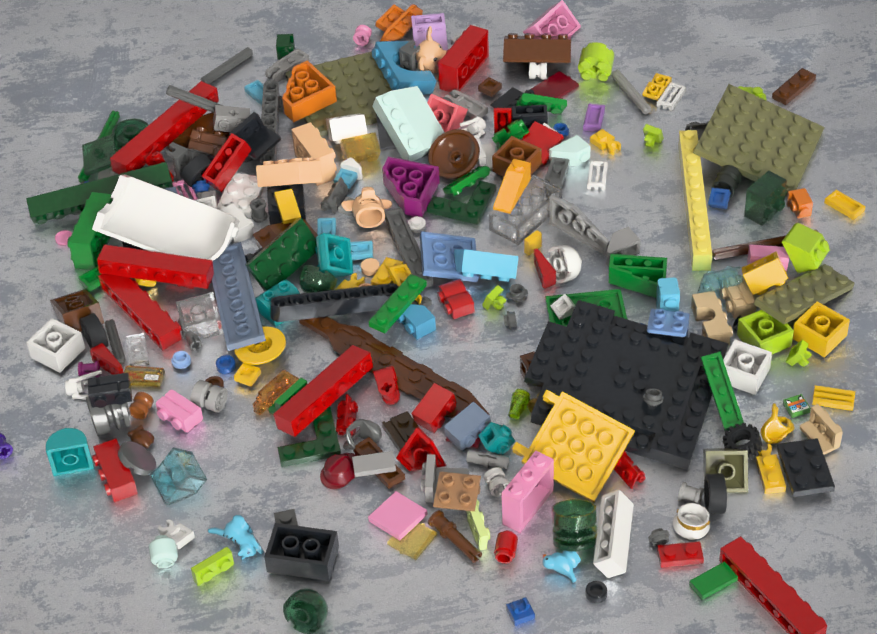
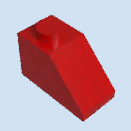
M494 108V134L503 128L506 132H509L510 130L507 126L512 123V108Z

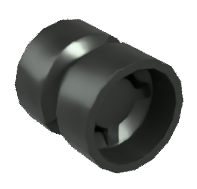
M731 165L721 167L712 184V188L730 190L731 198L742 179L741 172L738 168Z

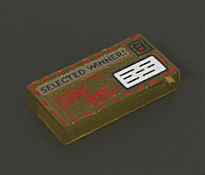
M126 366L124 373L129 374L131 385L161 387L165 371L164 368Z

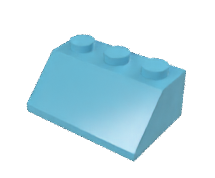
M454 249L456 271L462 272L464 277H473L474 274H478L481 279L491 280L492 276L498 277V281L504 282L516 279L519 256Z

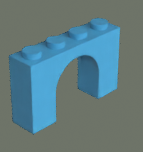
M381 41L375 43V47L372 49V57L375 59L392 90L418 86L423 95L433 94L436 79L431 71H410L398 66L400 65L399 48L409 41Z

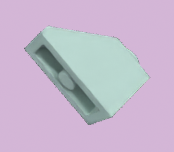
M576 135L549 149V163L552 157L569 159V166H578L590 159V145Z

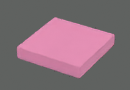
M395 491L368 516V520L400 541L428 513L427 509Z

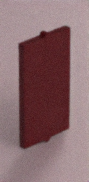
M559 71L531 89L535 95L561 98L579 87V83L571 79V76H567Z

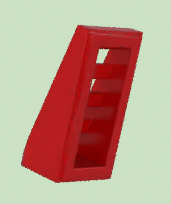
M534 249V265L542 287L546 289L556 284V270L539 249Z
M103 343L90 349L92 361L94 363L99 361L102 369L112 375L124 373L122 365Z

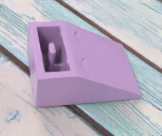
M444 13L411 16L413 41H415L416 47L426 40L427 29L431 26L432 40L438 42L443 50H448Z

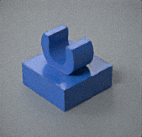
M526 597L506 604V610L514 626L535 619V613Z

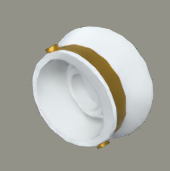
M687 503L677 509V514L673 518V527L679 536L689 540H696L704 537L709 532L710 515L705 507L695 503Z

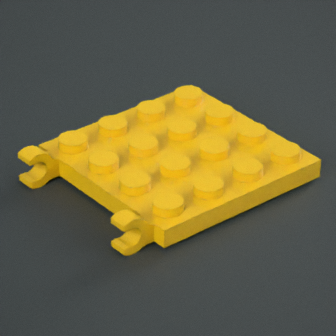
M546 390L543 395V401L554 405L529 449L515 442L512 452L523 457L522 464H525L535 451L554 459V481L595 503L634 435L635 430L564 392L557 396L551 391Z

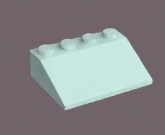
M418 86L389 91L375 98L372 107L402 159L415 161L429 155L433 142L445 132Z

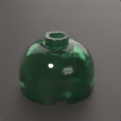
M305 265L300 273L299 285L304 293L329 291L335 289L338 280L328 271L322 273L317 266Z
M300 589L291 594L283 604V613L287 622L291 620L295 625L293 627L295 630L304 634H313L326 621L328 605L323 596L317 591Z

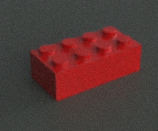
M470 25L463 31L460 38L454 42V45L447 50L443 58L438 61V81L441 90L450 93L452 90L460 92L489 57L487 29Z

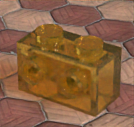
M376 132L345 138L340 143L344 161L351 157L358 164L365 160L371 162L379 158L381 153Z

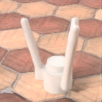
M477 116L474 119L460 123L461 127L468 125L461 130H469L470 133L477 134L479 138L485 134L486 123L481 117Z
M99 370L66 380L65 390L67 396L72 395V399L86 400L85 397L88 395H81L80 393L84 392V385H88V380H82L102 374V371Z

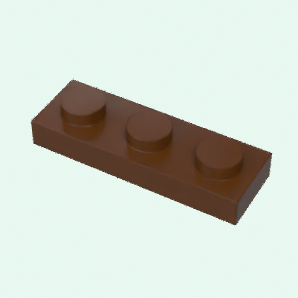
M801 68L772 93V99L787 105L816 80V74Z
M370 437L356 444L353 450L357 456L383 452ZM396 464V471L375 474L388 489L405 480V474Z

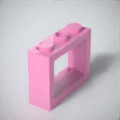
M535 451L503 490V525L521 533L554 491V459Z

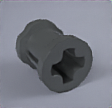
M261 198L253 199L250 202V208L253 211L252 219L255 222H263L268 218V214L265 211L266 202Z

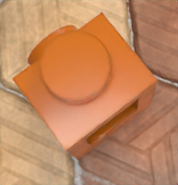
M803 188L788 191L786 205L790 207L796 217L811 216L813 201L807 190Z

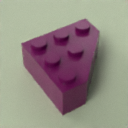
M388 157L382 168L383 184L399 207L402 208L405 215L423 217L440 183L439 167Z

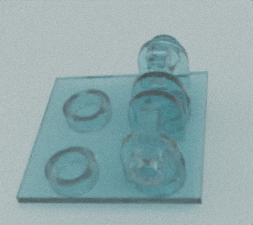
M729 266L715 272L712 270L706 272L703 275L697 292H711L723 289L724 286L728 288L729 285L730 287L740 285L743 282L742 276L738 275L740 266Z

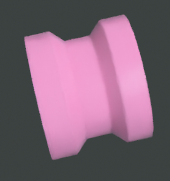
M366 25L357 26L353 36L354 42L360 46L367 45L372 34L371 29Z

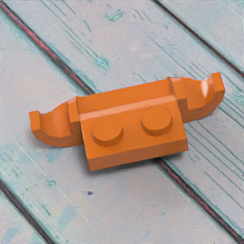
M393 4L376 21L375 26L385 32L380 42L402 39L412 29L411 16L422 15L423 10L417 5L412 4L404 11Z

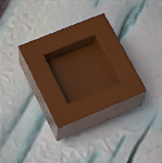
M490 77L478 85V91L490 97H493L502 89V83Z

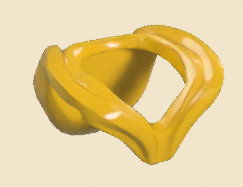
M775 403L772 404L771 417L763 424L760 431L763 440L770 444L781 442L794 430V424L790 419L777 416L779 409Z

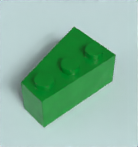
M610 254V284L654 298L657 297L658 279L666 278L667 258Z

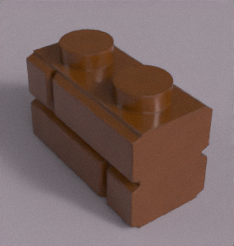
M197 127V130L192 129L188 149L202 151L212 156L217 155L228 139L224 137L225 133L214 131V134L207 133L208 129Z

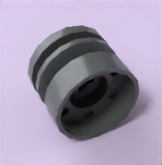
M89 396L85 397L97 436L111 433L110 423L113 422L116 428L120 430L119 420L122 419L126 428L131 426V414L127 402L122 405L113 404L103 408H92Z

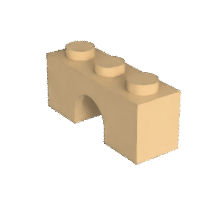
M715 291L692 294L691 309L695 320H707L702 323L701 335L729 343L728 345H730V337L733 336V330L731 325L727 324L726 312L722 311L721 300L717 298Z

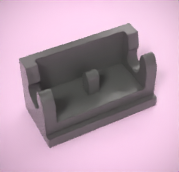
M413 40L399 48L400 67L410 71H416L415 54L420 51V46L414 48L415 41Z
M172 142L169 145L172 152L169 150H165L167 156L173 158L174 171L176 173V176L174 174L173 176L174 181L177 182L183 180L180 177L181 172L190 162L187 148Z

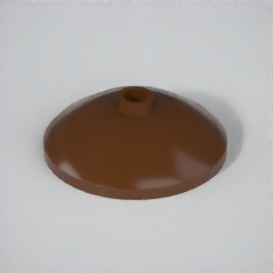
M454 129L447 131L433 142L429 151V164L439 167V176L442 178H460L469 173L479 159L480 147L478 141L470 132Z

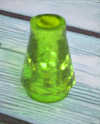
M516 389L512 393L508 413L510 418L514 420L520 418L527 407V403L531 400L529 392L523 389Z

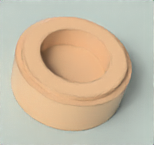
M368 258L361 262V271L364 275L373 276L379 269V262L374 258Z

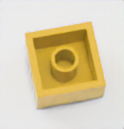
M777 251L742 267L743 276L752 295L756 293L757 295L764 294L768 291L767 288L774 285L775 287L781 286L788 279L787 272Z
M817 301L794 323L793 340L799 343L803 339L809 344L807 348L825 358L847 336L850 319Z

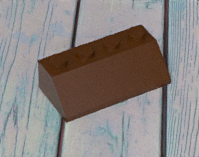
M509 33L508 36L504 37L503 62L571 63V36H568V34L551 36L548 33L541 34V36H534L533 33L518 36L517 33Z

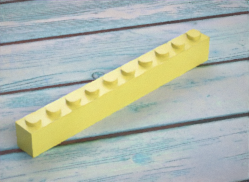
M697 130L679 131L678 150L692 271H711L712 248L700 156L693 153L698 144Z

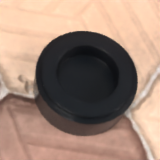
M592 581L586 586L585 596L592 603H601L607 597V587L603 582Z

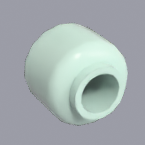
M159 535L149 544L150 561L153 565L163 569L169 568L178 559L177 546L174 539L166 535Z

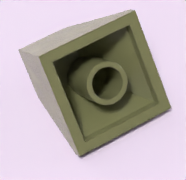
M726 448L703 449L704 479L706 474L722 473L725 477L727 493L748 492V450Z

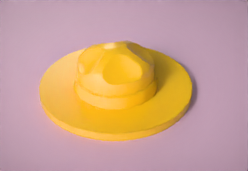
M264 326L263 331L266 341L234 349L235 355L241 362L250 365L270 362L277 358L285 349L286 339L284 334L277 328Z

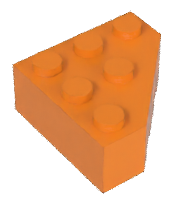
M308 60L294 66L292 69L291 78L288 80L286 92L282 97L284 114L294 123L337 102L335 85Z

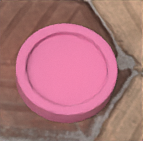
M68 230L58 232L55 235L56 243L67 245L68 238L71 237L72 232Z

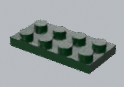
M297 218L245 265L265 292L281 281L286 280L316 253V238L303 219Z

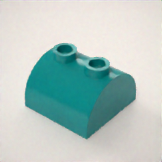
M327 233L318 235L316 237L317 247L315 251L318 255L317 270L319 275L327 278L352 275L353 263L350 238Z
M283 280L255 297L258 311L274 327H277L283 322H276L271 319L272 298L300 294V292L290 281Z
M64 428L54 432L48 438L46 453L53 476L94 469L87 438L82 431L75 428Z

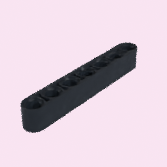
M381 284L277 296L271 300V319L276 322L378 311L399 286L396 284Z

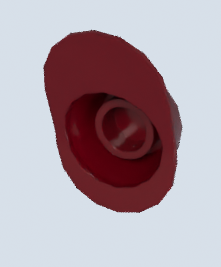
M343 453L329 457L320 473L321 483L330 489H339L346 486L355 478L352 457L357 455L354 453Z

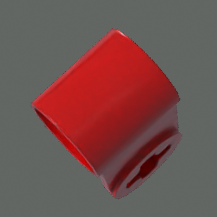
M393 365L373 371L378 391L382 395L384 403L387 405L396 404L400 399V392Z

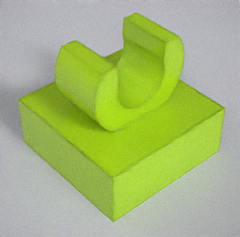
M648 124L643 128L644 141H646L645 146L652 148L655 142L662 143L664 139L662 129Z
M497 285L486 296L482 306L488 310L493 305L496 310L500 311L504 307L503 304L507 301L501 296L504 289Z
M802 339L793 346L786 362L791 366L797 362L803 367L809 364L807 359L812 356L807 351L809 344Z

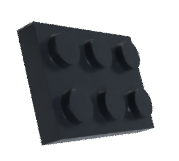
M818 438L777 444V452L793 497L834 492L835 485Z

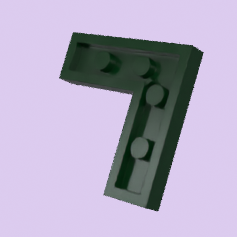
M479 181L467 204L433 196L427 206V213L478 225L497 190V185Z
M330 406L313 421L316 440L277 447L281 467L327 459L333 455L341 454Z

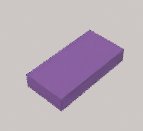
M588 104L583 131L598 132L601 130L605 105Z

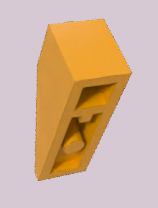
M518 159L512 160L505 173L493 210L511 214L531 180V163Z

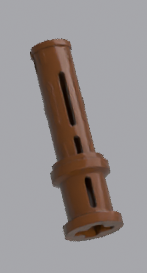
M441 510L431 515L428 524L431 527H435L440 532L442 538H448L472 563L479 560L476 556L481 558L482 552L457 530L456 524L453 521H449Z

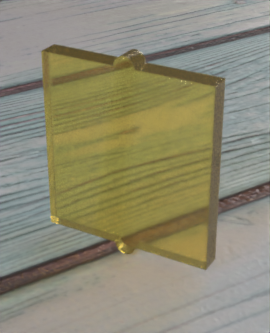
M418 523L400 541L392 536L387 545L398 550L400 554H405L417 560L437 536V532L426 527L424 523Z

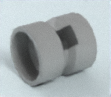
M199 380L192 389L190 400L199 407H206V409L218 413L226 404L228 392L226 388Z

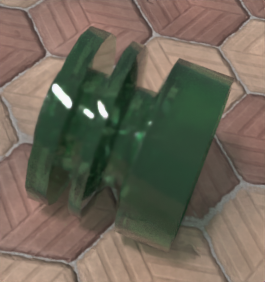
M569 499L555 503L552 506L553 544L556 548L565 551H582L596 545L597 526L595 523L597 522L596 505L594 503L581 499Z

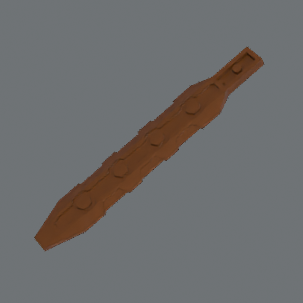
M330 317L299 320L300 324L326 338L333 351L340 355L352 345L370 352L373 368L369 372L374 374L373 371L393 365L398 379V388L407 395L411 394L417 399L422 400L434 383L451 391L455 395L457 405L455 410L449 413V415L446 414L445 417L453 419L457 410L463 411L473 401L490 416L469 390L453 381H448L433 372V369L426 365L419 364L403 355V352L395 347L384 344L362 328L340 324Z

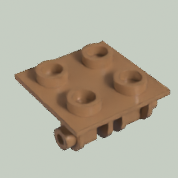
M440 472L433 507L475 512L477 497L480 494L481 476Z

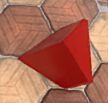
M419 427L414 430L396 457L409 471L422 470L423 463L427 462V454H434L436 456V468L447 466L433 440Z

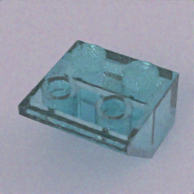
M175 447L171 449L151 475L166 505L174 504L197 494L207 481L193 453Z

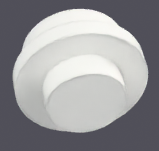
M416 216L409 219L408 224L413 233H420L424 230L426 221L424 218Z

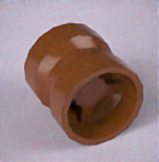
M145 392L136 393L133 403L129 406L130 414L133 418L144 420L147 417L148 409L154 403L152 396Z

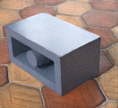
M473 401L443 426L445 436L457 448L463 451L474 444L475 440L479 437L478 435L487 427L491 419Z

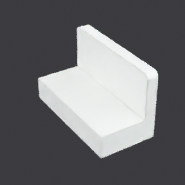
M474 135L480 147L477 166H488L492 170V156L495 154L492 143L481 145L478 135Z

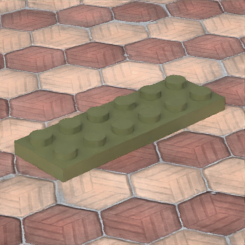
M824 264L818 267V269L811 270L757 297L754 305L781 323L786 324L803 315L817 301L825 304L852 290L855 283L848 279L847 276L835 271L831 266Z

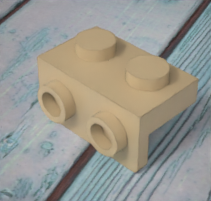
M818 404L811 407L810 419L800 425V430L808 439L818 438L823 454H827L840 447L843 431L830 418L828 412L823 410Z

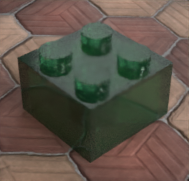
M767 171L747 189L744 216L763 226L778 211H782L785 206L784 199L787 192V180L771 171Z

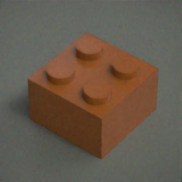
M511 136L492 156L493 172L504 177L512 160L518 159L531 163L532 175L542 164V148Z

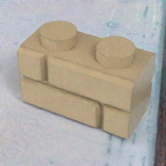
M743 276L722 281V288L719 289L720 297L725 299L726 310L728 313L731 312L734 319L739 315L744 317L756 312L755 298Z

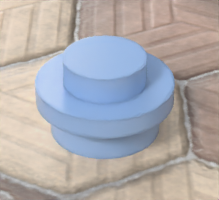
M177 351L174 353L171 362L175 368L183 369L190 365L191 357L185 351Z

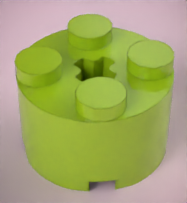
M593 42L589 43L587 47L582 48L578 70L584 80H590L591 78L599 79L600 81L608 80V77L611 75L615 55L612 49L606 48L607 45Z

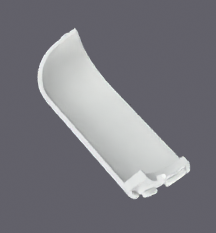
M124 174L120 175L111 195V198H113L112 203H107L97 213L92 230L148 251L215 260L226 250L232 238L237 237L240 221L224 211Z

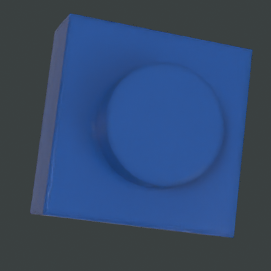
M712 188L708 206L727 209L731 195L730 190Z

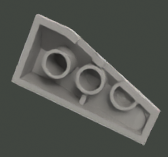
M551 195L549 197V224L607 256L609 240L573 203Z

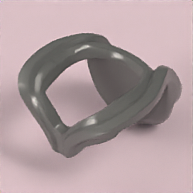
M358 419L354 421L346 430L347 441H345L343 449L354 450L355 444L353 441L358 437L364 440L370 437L375 443L379 442L382 438L381 428L378 424L369 420ZM360 426L359 430L351 437L350 432Z

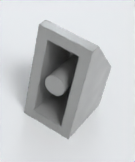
M629 227L612 234L607 249L606 265L608 267L610 254L637 255L640 253V239Z

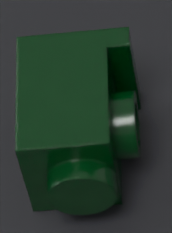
M277 34L276 52L277 59L280 60L294 51L293 34Z

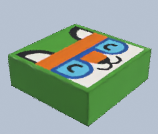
M802 394L783 399V405L791 418L810 413L811 408Z

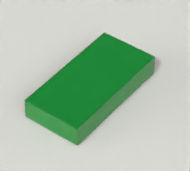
M723 562L691 579L689 585L703 600L736 582L738 576L726 562Z

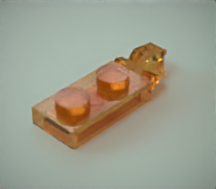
M282 370L258 392L256 401L252 403L253 411L259 415L266 411L267 407H271L275 403L274 401L299 378L286 370Z

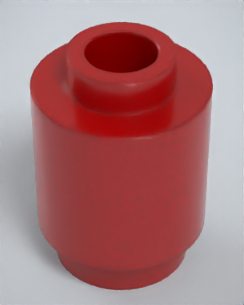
M506 530L497 535L494 555L500 563L507 564L515 558L518 537L512 531Z

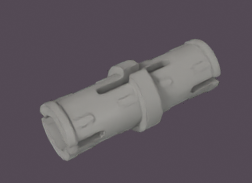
M469 449L466 461L467 463L484 465L486 468L491 466L507 470L509 456L495 455L490 451L484 453Z

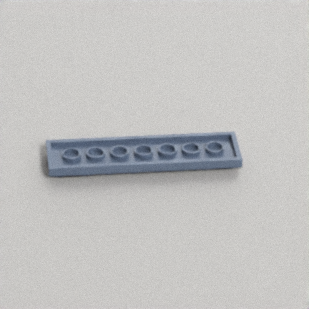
M241 242L228 245L226 250L213 260L214 275L212 283L228 351L266 341L249 271L245 265L246 259Z

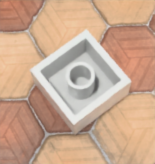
M359 113L326 119L329 140L334 141L336 144L345 143L346 139L349 138L353 141L363 140V136H367L364 114Z
M53 318L26 342L32 359L58 372H61L85 349L81 332Z
M734 340L723 360L732 387L756 395L770 369L772 352Z

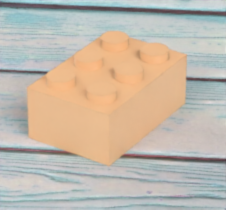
M310 122L291 129L295 157L313 158V161H321L322 182L315 183L316 186L334 180L336 177L335 171H337L336 164L334 163L335 152L333 148H329L326 139L320 136L318 128H315Z
M313 158L264 161L263 165L256 166L258 187L322 182L321 161H313Z

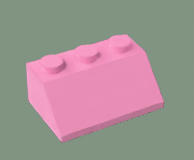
M562 0L546 10L523 33H533L534 36H541L544 33L551 34V36H558V34L572 36L581 25Z

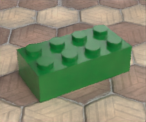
M92 192L89 199L86 200L84 210L80 212L79 220L74 225L73 233L67 241L75 269L92 270L98 266L97 259L104 245H108L111 236L92 230L97 213L107 203H112V194Z

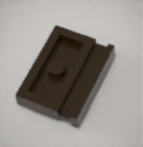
M408 411L390 418L388 422H382V428L399 452L414 430L419 427Z

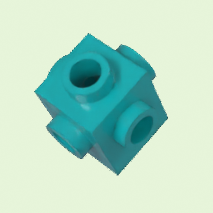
M490 422L478 435L486 450L500 455H504L516 442L508 426Z

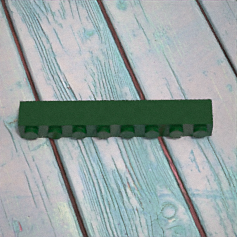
M167 162L26 198L30 218L34 224H44L47 220L62 219L70 214L78 215L84 210L86 200L89 199L92 192L112 194L120 175L124 174L163 189L174 187Z

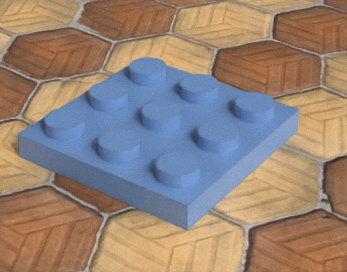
M421 231L420 248L423 276L478 282V274H474L473 277H464L462 272L456 271L454 249L476 251L475 238Z

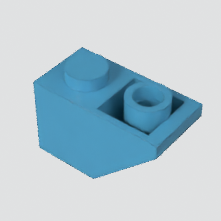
M411 304L397 320L398 323L405 327L407 333L412 334L416 340L436 330L435 316L423 305Z

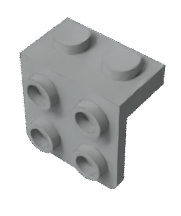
M427 454V462L422 465V475H425V479H421V492H425V502L434 503L440 472L469 474V470L467 468H436V456L434 454Z

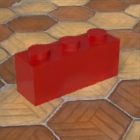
M231 133L201 177L211 187L223 192L252 149L245 140Z
M115 438L93 446L95 455H92L95 467H100L98 474L101 481H106V484L103 485L107 496L111 495L115 503L137 495L135 481L130 469L125 467L118 457L120 446L117 439Z

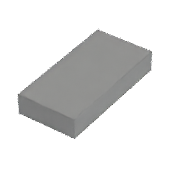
M393 451L352 457L355 477L396 471Z

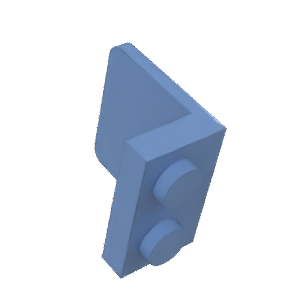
M651 309L647 332L687 337L690 313Z

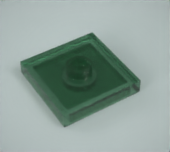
M114 134L82 145L84 173L86 176L112 168L110 158L117 152V140Z

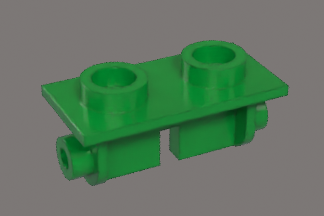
M522 119L508 125L509 132H506L503 128L494 134L492 139L498 149L511 136L521 139L529 133Z

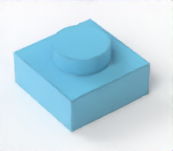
M341 168L334 178V183L338 182L340 177H342L348 189H351L358 178L357 172Z

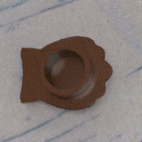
M142 425L127 433L131 442L138 443L145 448H149L154 442L152 433L144 430Z

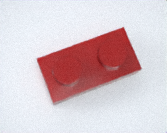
M700 541L657 545L661 568L704 563Z

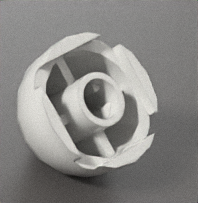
M567 245L555 246L549 249L550 257L546 259L556 270V278L559 280L556 283H566L575 279L580 273L582 264L581 257L577 251Z

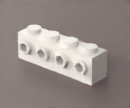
M620 490L603 495L601 499L593 564L607 578L626 573L634 504Z

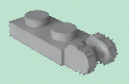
M297 48L275 62L269 69H266L265 75L267 78H272V80L279 82L286 76V72L291 71L294 66L307 60L309 61V55Z
M452 90L451 96L446 94L443 98L467 108L466 115L472 119L477 116L482 118L488 113V107L457 90Z

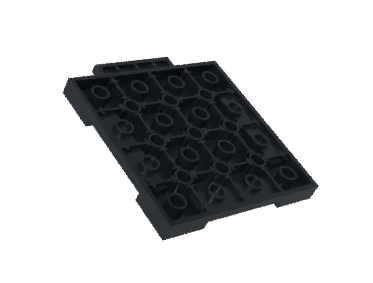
M581 300L577 301L567 327L548 321L524 378L525 383L542 387L532 411L531 423L542 426L554 406L543 401V395L546 390L551 391L557 396L564 392L635 430L624 451L688 470L712 398V392L701 357L721 352L724 360L729 343L690 333L689 337L647 332L648 325L614 316L615 310ZM647 389H658L662 392L664 399L661 404L650 406L643 400V395Z

